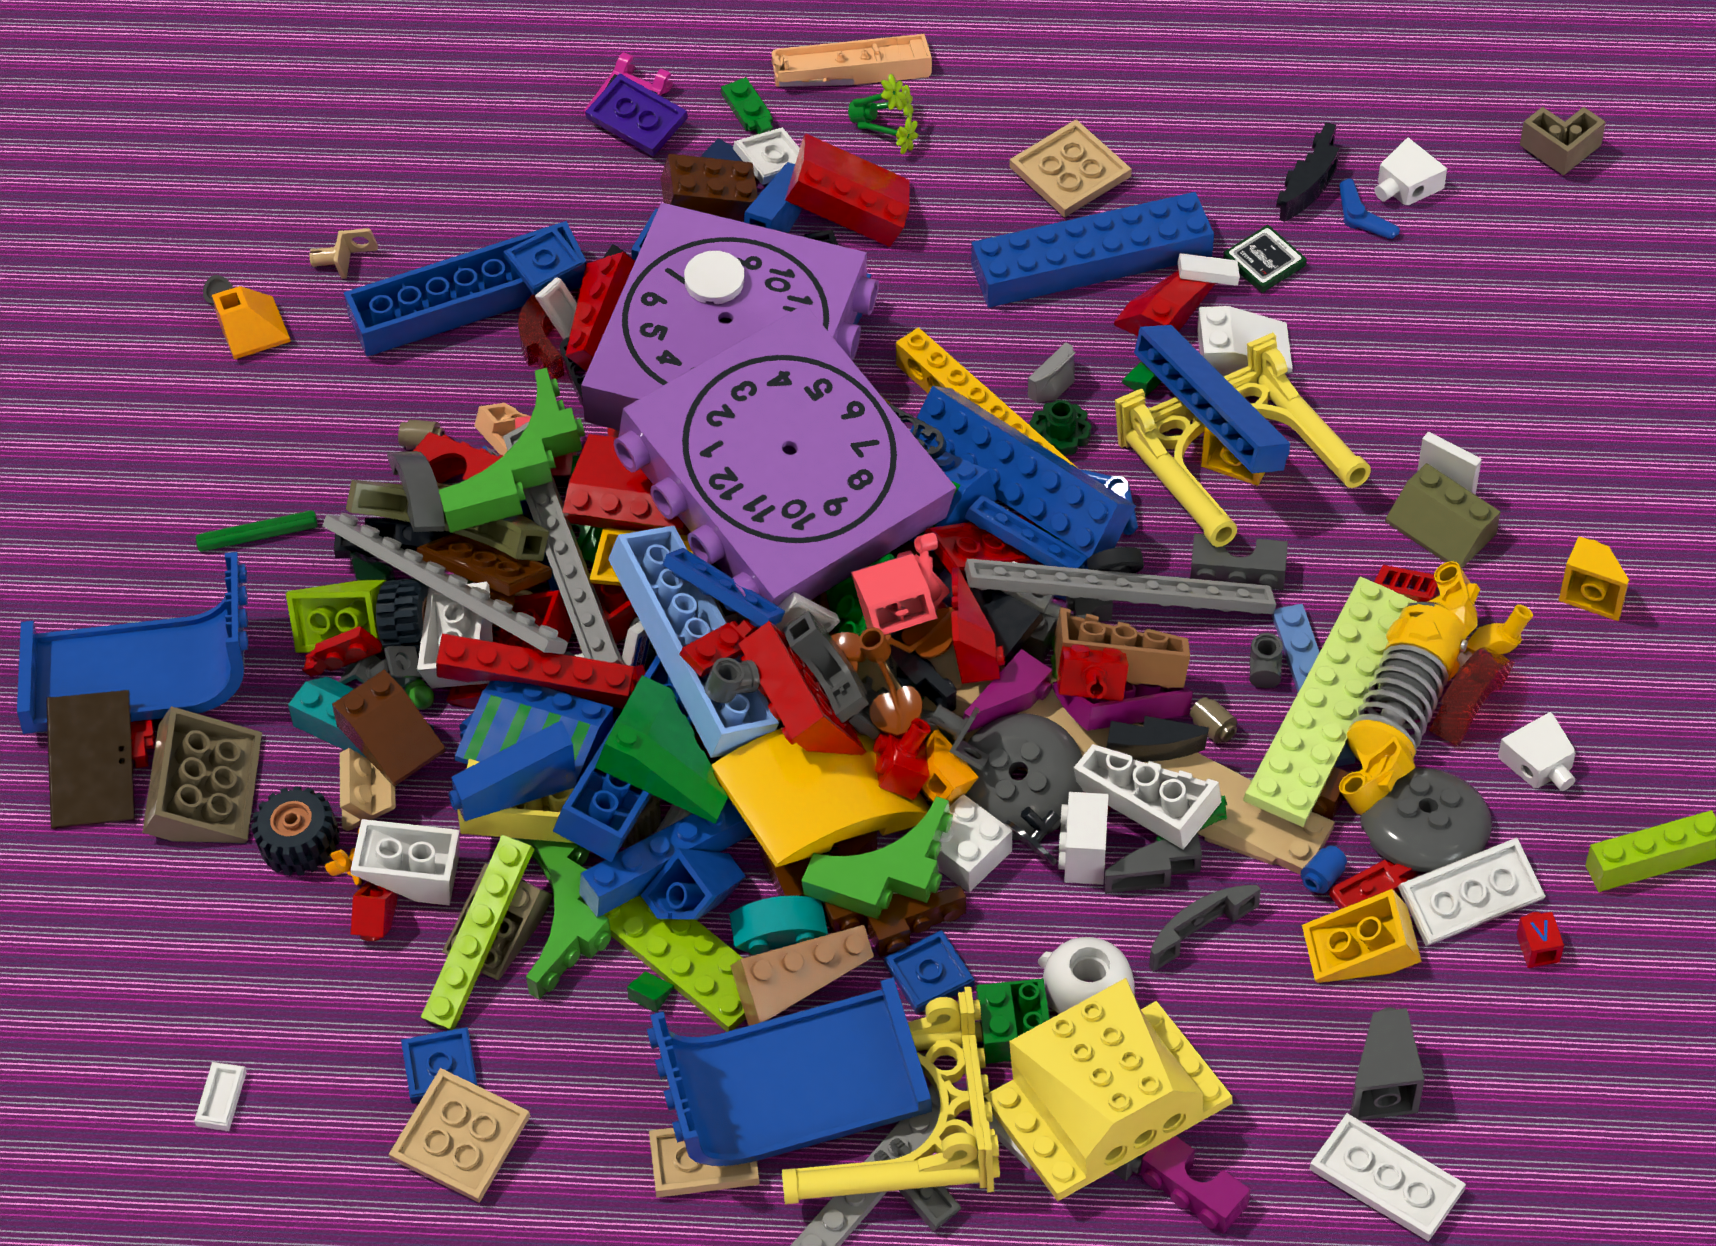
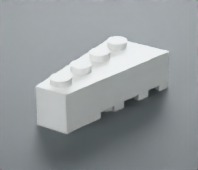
M1094 744L1074 766L1076 782L1084 792L1108 794V806L1183 850L1222 802L1219 782L1211 779L1203 781L1193 778L1191 773L1179 770V773L1161 768V764L1151 761L1148 763L1134 760L1131 755Z

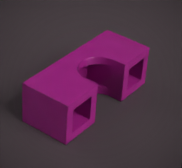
M1177 1136L1149 1150L1142 1158L1141 1175L1145 1182L1152 1188H1160L1167 1193L1180 1208H1187L1192 1211L1206 1227L1210 1229L1215 1228L1224 1234L1249 1205L1251 1189L1224 1170L1208 1182H1198L1190 1178L1187 1172L1193 1167L1195 1149Z

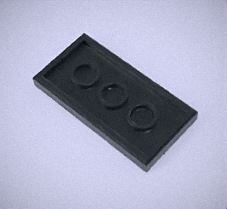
M945 567L938 577L949 588L950 593L942 601L948 607H952V575ZM970 588L995 634L997 646H1003L1005 665L1003 666L1006 667L1044 617L1041 612L1001 590Z

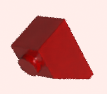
M371 882L365 883L353 895L351 935H360V939L365 941H378L380 938H383L391 930L399 894Z

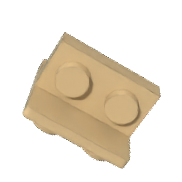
M348 748L340 752V808H342V828L350 831L360 826L362 819L373 820L394 810L396 799L395 787L367 758Z

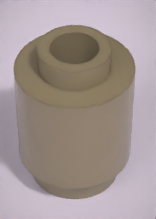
M410 419L408 422H401L398 431V442L400 446H405L408 450H414L429 432L442 436L445 435V430L436 421Z
M1203 697L1194 704L1190 711V716L1193 718L1195 725L1209 727L1208 737L1215 743L1229 741L1237 731V719L1214 699L1210 700L1208 697Z

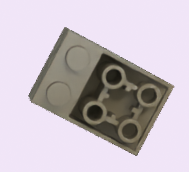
M488 863L484 864L443 948L442 953L446 955L449 954L489 865ZM521 879L480 972L498 981L539 926L553 894Z

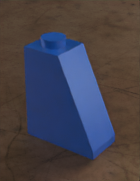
M678 848L644 890L641 897L657 919L698 920L726 901L746 876L729 853Z

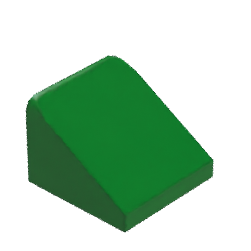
M1140 362L1122 380L1124 385L1134 391L1142 388L1145 392V397L1162 382L1143 362Z
M645 971L627 987L628 999L657 1013L674 989V985Z

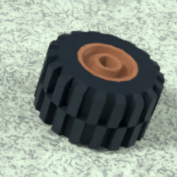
M415 578L391 580L383 583L376 603V624L384 650L388 646H415L419 657L428 588L430 587Z
M294 786L293 790L290 791L287 788L280 789L281 793L269 795L267 802L262 801L259 804L260 811L254 812V823L251 826L256 844L264 862L268 866L271 865L272 870L278 873L283 870L284 875L291 876L293 872H297V875L300 876L305 875V871L310 869L311 872L318 870V865H325L329 862L328 856L332 852L337 851L335 845H338L340 842L338 834L340 831L331 806L320 792L315 794L314 789L307 787L302 791L301 786Z

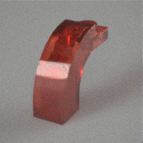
M531 295L522 307L518 320L522 354L528 366L537 362L540 369L547 368L550 376L553 379H558L564 376L562 356L547 338L555 326L535 295Z
M1482 647L1473 653L1445 692L1441 700L1443 704L1429 731L1456 746H1460L1479 708L1490 693L1494 690L1502 689L1515 661L1488 647Z

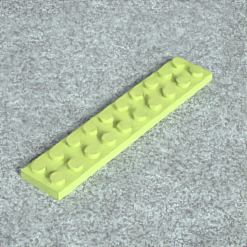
M1361 576L1359 577L1245 793L1244 802L1304 827L1347 743L1348 737L1346 735L1351 723H1353V719L1359 715L1358 708L1364 704L1363 698L1369 692V683L1374 680L1375 670L1380 668V659L1383 657L1388 643L1386 638L1387 631L1392 623L1399 619L1403 608L1417 601Z

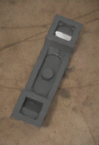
M419 451L388 452L387 458L393 475H399L409 503L407 514L413 531H444L445 522L439 489L426 457Z
M1242 885L1223 889L1204 896L1181 910L1165 925L1154 941L1150 950L1149 968L1154 972L1180 956L1181 940L1221 915L1226 914L1233 923L1259 907L1260 887L1258 885Z

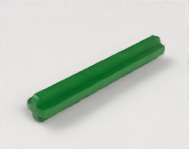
M310 510L200 533L196 535V544L198 550L203 552L313 529L317 527L318 523L315 512Z

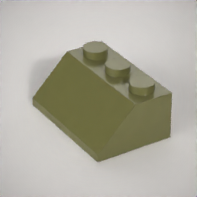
M1426 463L1407 481L1388 513L1385 522L1444 562L1454 561L1463 568L1497 534L1501 512Z

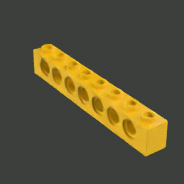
M919 327L896 342V365L924 391L929 393L932 386L951 388L1075 466Z

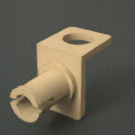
M369 228L338 231L337 242L334 247L310 249V263L312 267L335 265L341 278L346 279L351 253L378 250V244ZM354 237H364L369 242L367 244L360 245L355 243L352 239Z

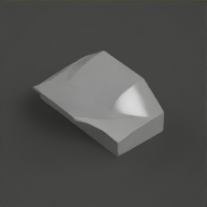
M1065 342L1028 378V397L1037 403L1056 400L1075 382V352L1072 345Z

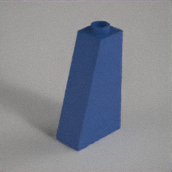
M787 162L745 211L744 223L785 233L790 232L803 209L785 201L795 164Z
M563 721L554 723L452 776L453 790L448 793L453 810L459 809L465 822L575 788L577 779L573 743Z

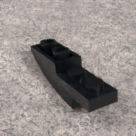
M1325 122L1322 132H1316L1312 145L1314 152H1308L1305 161L1298 160L1294 171H1288L1285 180V187L1287 188L1285 191H1280L1276 207L1280 208V221L1285 222L1305 210L1320 196L1331 181L1337 169L1339 148L1334 147L1335 124Z
M365 518L364 524L380 531L379 536L383 538L389 537L401 542L400 548L416 552L419 546L452 534V532L450 533L445 530L414 532L410 522L392 518ZM335 533V558L376 557Z
M904 629L889 633L893 639L905 644L901 636ZM890 644L891 654L886 663L900 686H912L918 691L921 698L926 696L937 707L941 704L946 709L954 711L956 709L957 690L952 681L940 676L935 671L932 663L928 659L920 657L916 650L908 653Z

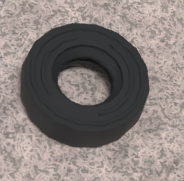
M1118 547L1090 556L1087 559V566L1090 570L1137 573L1144 568V562L1140 549L1135 547Z

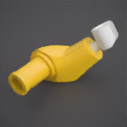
M1517 604L1505 623H1493L1479 627L1467 641L1466 651L1461 652L1458 657L1460 667L1457 674L1464 678L1474 670V664H1477L1486 657L1505 654L1514 650L1522 641L1521 632L1533 617L1531 610L1524 605Z

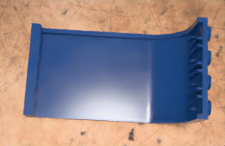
M225 553L227 593H225L224 599L214 608L198 615L38 634L34 621L21 622L17 715L23 734L47 731V697L129 690L131 722L164 718L171 706L199 714L212 710L229 700L242 683L244 676V650L249 648L247 632L244 631V628L248 627V616L246 608H243V605H248L246 586H243V583L248 582L247 569L245 564H240L238 553Z
M894 977L882 980L881 989L711 1036L686 1037L677 1035L668 1029L664 1012L650 1015L653 1026L647 1029L652 1049L659 1048L661 1058L655 1060L660 1080L667 1078L670 1088L663 1091L669 1111L676 1110L678 1121L672 1122L677 1143L684 1141L688 1156L697 1163L710 1166H731L750 1163L932 1112L931 1096Z

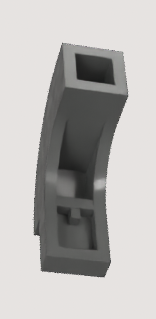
M809 611L783 629L790 648L815 675L823 687L835 715L842 723L869 705L865 696L867 691L851 663L825 628Z

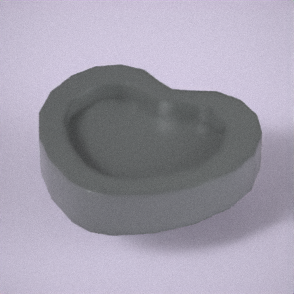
M213 275L204 285L203 297L206 302L212 304L213 294L234 287L225 277Z

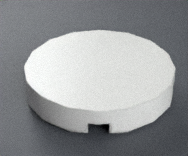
M722 251L703 252L688 262L684 270L685 288L690 296L699 302L714 301V304H723L733 300L741 293L744 283V268L740 261L730 253Z

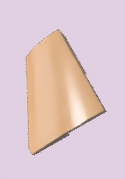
M506 403L479 406L474 426L500 455L504 456L508 450L503 436L515 430V418L529 415L518 412L516 408Z

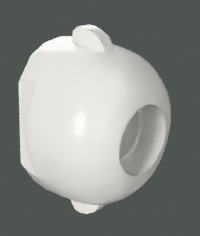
M1094 937L1074 938L1061 944L1053 952L1043 953L1038 959V964L1044 968L1043 978L1047 1003L1050 1008L1059 1014L1124 978L1127 979L1135 996L1133 973L1127 958L1116 946L1103 939ZM1084 980H1092L1094 982H1085Z

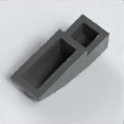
M1198 832L1184 850L1164 839L1140 848L1120 859L1105 870V894L1170 887L1171 875L1200 872L1202 852Z

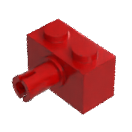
M1075 644L1071 647L1062 646L1057 676L1058 693L1060 695L1123 701L1129 667L1126 653H1122L1115 648H1104L1103 651L1092 650L1080 644Z
M914 718L904 735L894 736L885 732L878 735L873 751L876 753L877 763L875 772L878 773L880 788L912 800L916 798L929 778L925 738L930 733L931 727L926 721Z

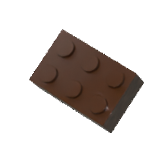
M668 154L661 176L664 203L744 222L745 211L758 197L753 162Z

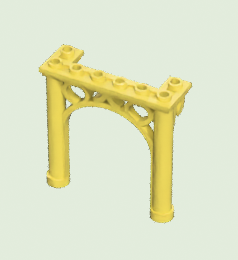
M1272 332L1247 343L1248 366L1223 377L1244 398L1248 396L1259 397L1255 403L1250 404L1264 418L1282 422L1294 429L1348 488H1356L1362 485L1371 473L1370 465L1361 456H1356L1298 394L1285 375L1288 372V368L1282 353L1277 349L1276 335ZM1142 388L1115 399L1118 445L1121 448H1133L1204 530V536L1213 546L1222 547L1231 542L1237 533V525L1189 472L1183 462L1186 449L1197 436L1204 432L1206 426L1177 397L1149 409L1145 405V392ZM1271 400L1276 406L1268 405V401ZM1174 428L1183 430V433L1177 436H1165L1162 434ZM1166 449H1175L1174 457Z
M964 987L965 992L958 993V1002L948 997L931 1000L925 1008L926 1017L908 1022L916 1051L928 1050L925 1056L918 1052L917 1054L923 1074L934 1086L940 1102L939 1118L929 1138L916 1150L895 1159L782 1169L785 1205L797 1204L802 1199L979 1183L980 1188H987V1193L994 1192V1178L1000 1177L998 1137L995 1135V1130L989 1127V1122H993L991 1101L984 1102L983 1095L989 1093L987 1074L981 1075L980 1068H986L984 1048H977V1042H982L980 1021L975 1022L976 1020H981L980 1001L973 1000L971 987ZM943 1055L952 1056L957 1061V1065L951 1070L938 1069L933 1063L938 1057ZM964 1074L966 1076L967 1091L956 1089L952 1085V1083L960 1080ZM970 1109L972 1127L967 1122L955 1118L962 1111Z

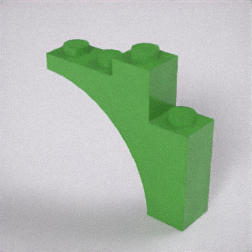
M936 796L923 819L905 836L884 848L852 856H829L813 853L801 880L804 895L875 919L879 918L882 909H888L893 892L927 903L931 893H937L942 880V874H939L937 858L941 850V842H939L943 832L948 833L953 821V814L950 813L949 800Z

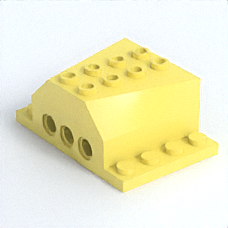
M1126 978L1009 1041L1013 1080L984 1095V1102L991 1101L992 1114L1057 1201L1062 1200L1233 1104L1232 1095L1159 1003L1155 1001L1140 1009Z

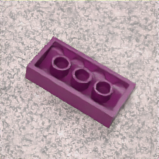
M1057 681L1053 682L1052 687L1065 710L1087 731L1109 728L1111 721L1134 724L1144 722L1145 716L1166 719L1189 715L1193 691L1185 686L1184 688H1164L1159 685H1134L1126 682L1123 701L1060 695L1058 693Z

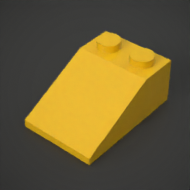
M1393 889L1302 925L1314 978L1317 983L1391 974L1422 962L1408 907Z

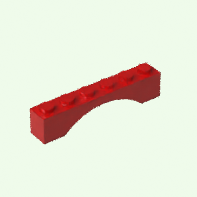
M443 633L436 661V673L439 678L468 683L477 681H510L533 684L566 692L619 709L624 708L630 697L634 666L565 654L546 653L536 649Z

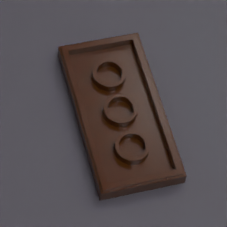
M455 533L417 548V552L423 555V561L442 565L446 568L445 570L476 583L488 582L490 589L507 596L551 579L552 568L533 560L515 559L487 544Z

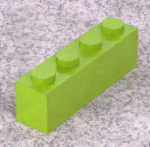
M1710 810L1591 844L1585 866L1598 892L1716 859V816Z

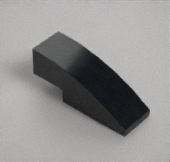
M1145 716L1143 726L1111 721L1106 748L1131 755L1134 760L1140 762L1176 759L1205 750L1209 727Z

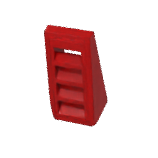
M1388 565L1381 567L1374 581L1417 602L1430 601L1436 598L1440 592L1433 574ZM1386 577L1392 578L1389 585L1383 584ZM1398 581L1403 582L1401 587L1396 586ZM1409 585L1414 586V589H1408Z

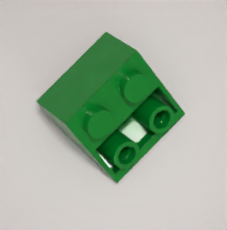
M1044 978L976 985V1000L980 1001L981 1020L978 1021L981 1023L982 1048H984L985 1064L1011 1061L1009 1041L1050 1019Z

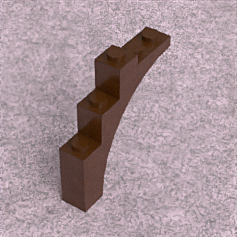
M759 843L760 857L778 895L806 896L803 892L801 880L812 857L775 867ZM961 886L931 893L927 903L901 894H893L888 909H882L878 919L822 901L825 919L832 933L864 925L879 957L893 954L910 946L911 933L924 932L933 925L944 921L951 922L966 914V895Z

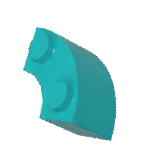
M778 896L766 898L742 906L729 914L735 948L752 955L828 934L822 901L812 897Z

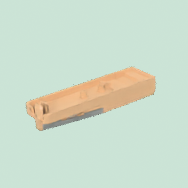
M925 34L779 48L772 51V66L776 87L858 85L881 82V80L888 81L889 74L894 75L896 81L929 77L932 73V57Z

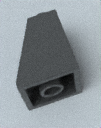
M1389 1007L1379 1012H1373L1355 1080L1350 1115L1358 1120L1418 1113L1425 1079L1407 1008L1395 1009Z

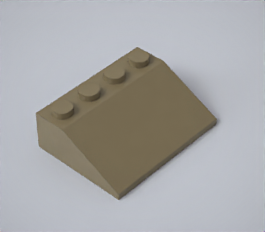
M171 706L158 725L142 833L170 841L246 843L248 840L262 732Z

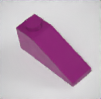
M1021 649L1000 672V679L993 680L965 710L963 719L965 717L969 718L975 707L980 709L966 733L981 728L997 718L1027 710L1038 699L1044 700L1053 686L1050 683L1052 669Z

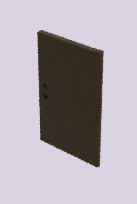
M122 690L47 697L51 829L135 821L130 691Z

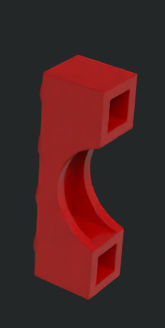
M431 432L413 450L421 452L426 457L437 483H443L459 474H464L462 479L465 481L484 471L503 457V455L495 456L484 448H473L464 441L461 443L453 441L447 435L439 436Z

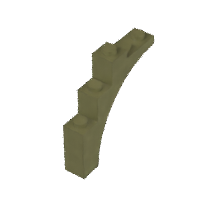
M351 480L346 505L347 511L410 522L407 514L409 503L402 483L393 484ZM443 509L444 522H445V529H444V530L450 532V531H449V527H448V523H447V520H446V516H445V513H444V509ZM523 514L452 532L487 544L515 559L543 561L549 536L548 530Z

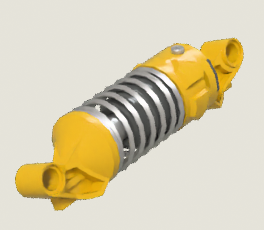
M1449 561L1436 569L1434 579L1440 591L1438 597L1427 602L1408 604L1403 608L1399 619L1393 622L1386 634L1388 643L1383 657L1380 659V668L1375 670L1374 680L1369 683V692L1363 698L1364 704L1358 708L1359 715L1353 719V723H1351L1346 735L1348 737L1347 744L1361 762L1362 769L1347 774L1341 780L1339 790L1357 814L1362 815L1380 799L1384 798L1388 792L1392 791L1395 782L1399 778L1415 769L1413 759L1417 747L1421 743L1422 735L1426 732L1427 723L1431 721L1432 711L1436 709L1438 699L1443 692V687L1447 684V681L1454 677L1460 667L1458 657L1461 652H1465L1467 649V636L1478 626L1475 601L1480 588L1477 583L1469 581L1457 562ZM1370 697H1372L1376 702H1369ZM1372 707H1379L1381 714H1378ZM1367 709L1370 714H1364V710ZM1420 718V722H1419V723H1415V722L1413 721V720H1417V719ZM1414 728L1415 734L1409 735L1405 729Z

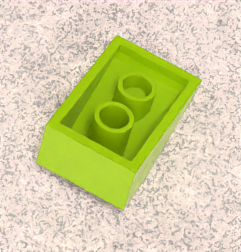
M358 580L286 592L296 653L311 652L315 649L316 643L359 626L380 641L376 624V603L379 590L386 580Z

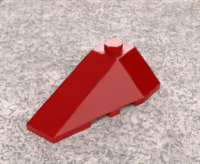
M1178 270L1130 301L1114 321V326L1138 336L1140 327L1172 325L1179 332L1216 283L1181 279Z
M953 567L952 637L961 682L964 684L1000 679V666L1005 665L1003 646H997L995 634L960 569Z

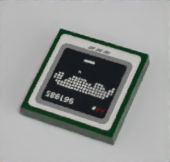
M1269 225L1264 226L1224 251L1223 259L1237 260L1239 274L1261 293H1264L1305 267L1307 261L1299 251Z

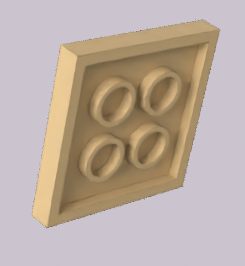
M1077 119L1010 159V168L1063 217L1070 215L1131 177L1132 169Z
M440 1068L391 1149L389 1157L391 1160L480 1203L530 1118V1112Z

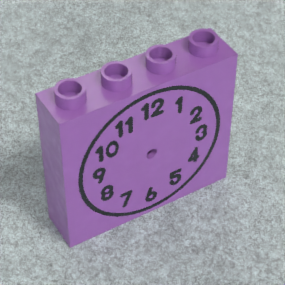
M661 202L581 384L585 422L620 430L623 408L804 304L808 306L849 358L853 360L861 336V326L853 324L857 313L866 315L872 313L879 289L878 280L867 278V252ZM706 251L730 253L740 261L744 268V283L741 293L733 300L723 304H714V301H706V303L697 301L690 296L685 288L684 270L688 262L696 255Z
M806 304L623 408L619 436L614 440L615 452L624 467L630 472L641 469L652 482L651 496L661 514L667 519H672L678 515L690 530L688 542L694 555L710 565L716 563L723 573L734 579L736 587L744 597L746 594L741 587L756 592L776 606H779L792 592L809 600L816 598L852 576L851 572L865 568L924 532L926 528H930L947 517L956 490V486Z

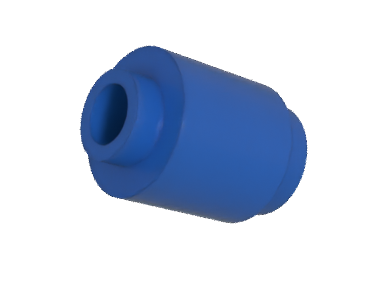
M1327 846L1320 849L1301 870L1304 886L1311 892L1326 893L1346 869L1347 858L1345 854L1335 846Z

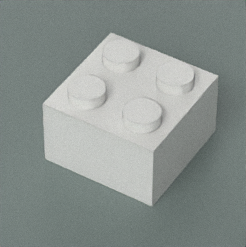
M1069 792L1068 805L1062 804L1058 869L1065 870L1064 882L1104 885L1108 794Z
M962 794L949 807L950 813L953 814V821L948 833L943 832L940 837L941 850L937 862L940 872L970 893L1012 852V830Z

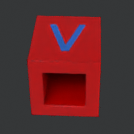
M1532 912L1524 917H1520L1516 935L1527 968L1560 963L1564 943L1553 912Z

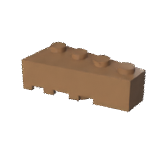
M1060 607L1054 637L1057 674L1062 646L1071 647L1072 645L1080 644L1092 650L1103 651L1104 648H1115L1122 653H1126L1129 664L1126 682L1130 684H1151L1164 688H1184L1190 660L1188 638L1146 629L1144 633L1137 632L1135 628L1127 623L1118 621V624L1113 626L1098 622L1099 616L1086 614L1084 619L1070 615V609Z
M861 925L740 959L730 967L748 1026L772 1018L873 958L874 955L865 926Z

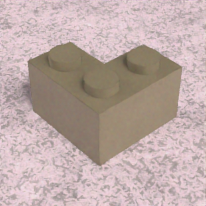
M1541 107L1523 122L1520 146L1564 176L1601 146L1606 122L1585 107L1581 108L1565 122L1544 107Z

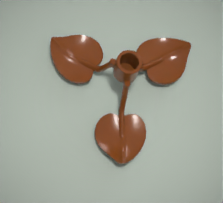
M952 607L935 610L937 619L905 628L901 635L905 644L893 639L890 634L885 636L879 628L875 627L866 629L861 633L860 637L852 632H841L831 635L856 673L859 668L858 662H864L866 657L869 661L878 663L890 690V693H883L877 696L869 710L872 723L880 731L894 736L904 735L911 725V721L914 718H921L923 711L922 698L914 687L905 686L897 691L884 663L891 654L890 644L908 653L916 650L917 654L925 659L935 658L944 654L953 643Z

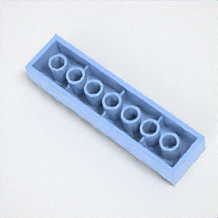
M675 526L620 534L616 538L608 560L710 757L727 755L752 740L775 731L779 722L769 710V703L759 689L753 693L736 694L735 698L728 703L715 702L706 695L704 690L709 674L700 677L679 655L684 646L723 626L726 622L712 596L702 594L698 591V587L687 580L675 577L671 570L662 565L666 554L681 548L687 550ZM743 654L735 658L734 660L741 663V657L743 656Z

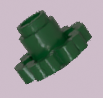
M1065 400L1046 403L1043 411H1035L1030 421V426L1064 456L1075 454L1078 446H1086L1091 436V424L1087 421L1088 413L1081 409L1079 405L1070 404Z

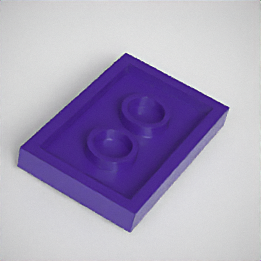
M621 73L617 75L585 111L588 120L653 157L688 118L687 110Z

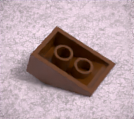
M385 669L332 704L337 727L394 787L446 752L445 746L407 693Z

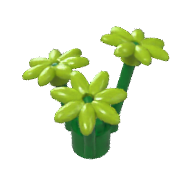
M889 74L888 81L881 80V84L885 89L882 93L866 98L853 99L850 102L848 114L852 123H858V129H869L896 136L898 139L896 145L901 146L900 153L903 155L907 149L909 151L913 150L914 144L912 140L918 138V134L915 132L917 121H911L914 109L910 103H912L913 97L910 95L908 85L903 86L902 81L896 82L894 75ZM882 99H885L886 101H888V102H883V103H872V102L879 101V100H882ZM894 107H897L898 110L903 109L904 116H907L905 128L900 126L898 130L870 123L877 118L878 109L889 108V110H892Z

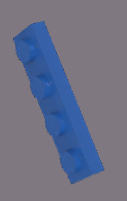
M983 495L973 503L966 513L965 519L974 523L978 528L986 530L1001 539L1005 544L1015 547L1043 565L1083 569L1087 562V556Z
M685 548L666 554L662 565L671 570L675 577L692 583L698 587L699 592L716 598L723 603L726 609L738 612L748 618L749 622L755 627L760 628L768 621L774 625L782 621L785 610L756 592L741 587L746 594L744 597L736 587L733 578Z

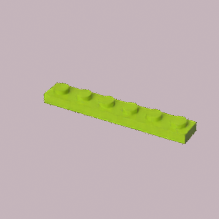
M501 835L421 1015L423 1020L448 1030L456 1028L533 854L534 848L531 845Z

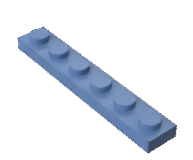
M1303 603L1277 608L1274 614H1272V619L1278 636L1282 641L1283 651L1297 692L1301 689L1320 653ZM1347 743L1335 767L1355 763L1356 756L1350 750Z

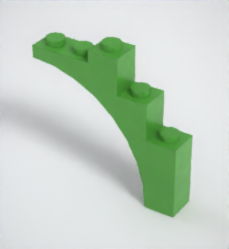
M547 368L535 370L537 382L536 404L529 424L518 441L503 457L484 471L463 482L439 490L450 533L523 514L520 501L526 500L523 489L553 482L550 469L556 468L554 457L582 450L580 437H584L585 432L581 418L575 419L572 408L565 409L563 400L556 401L555 397L561 396L556 378L550 379Z
M512 838L534 848L532 858L543 870L554 896V917L550 936L540 958L526 976L529 994L540 1000L547 991L550 992L556 987L562 973L567 968H571L576 964L580 953L592 959L598 951H603L611 940L609 919L603 915L597 918L579 894L580 876L583 871L587 870L581 865L587 860L589 850L576 843Z

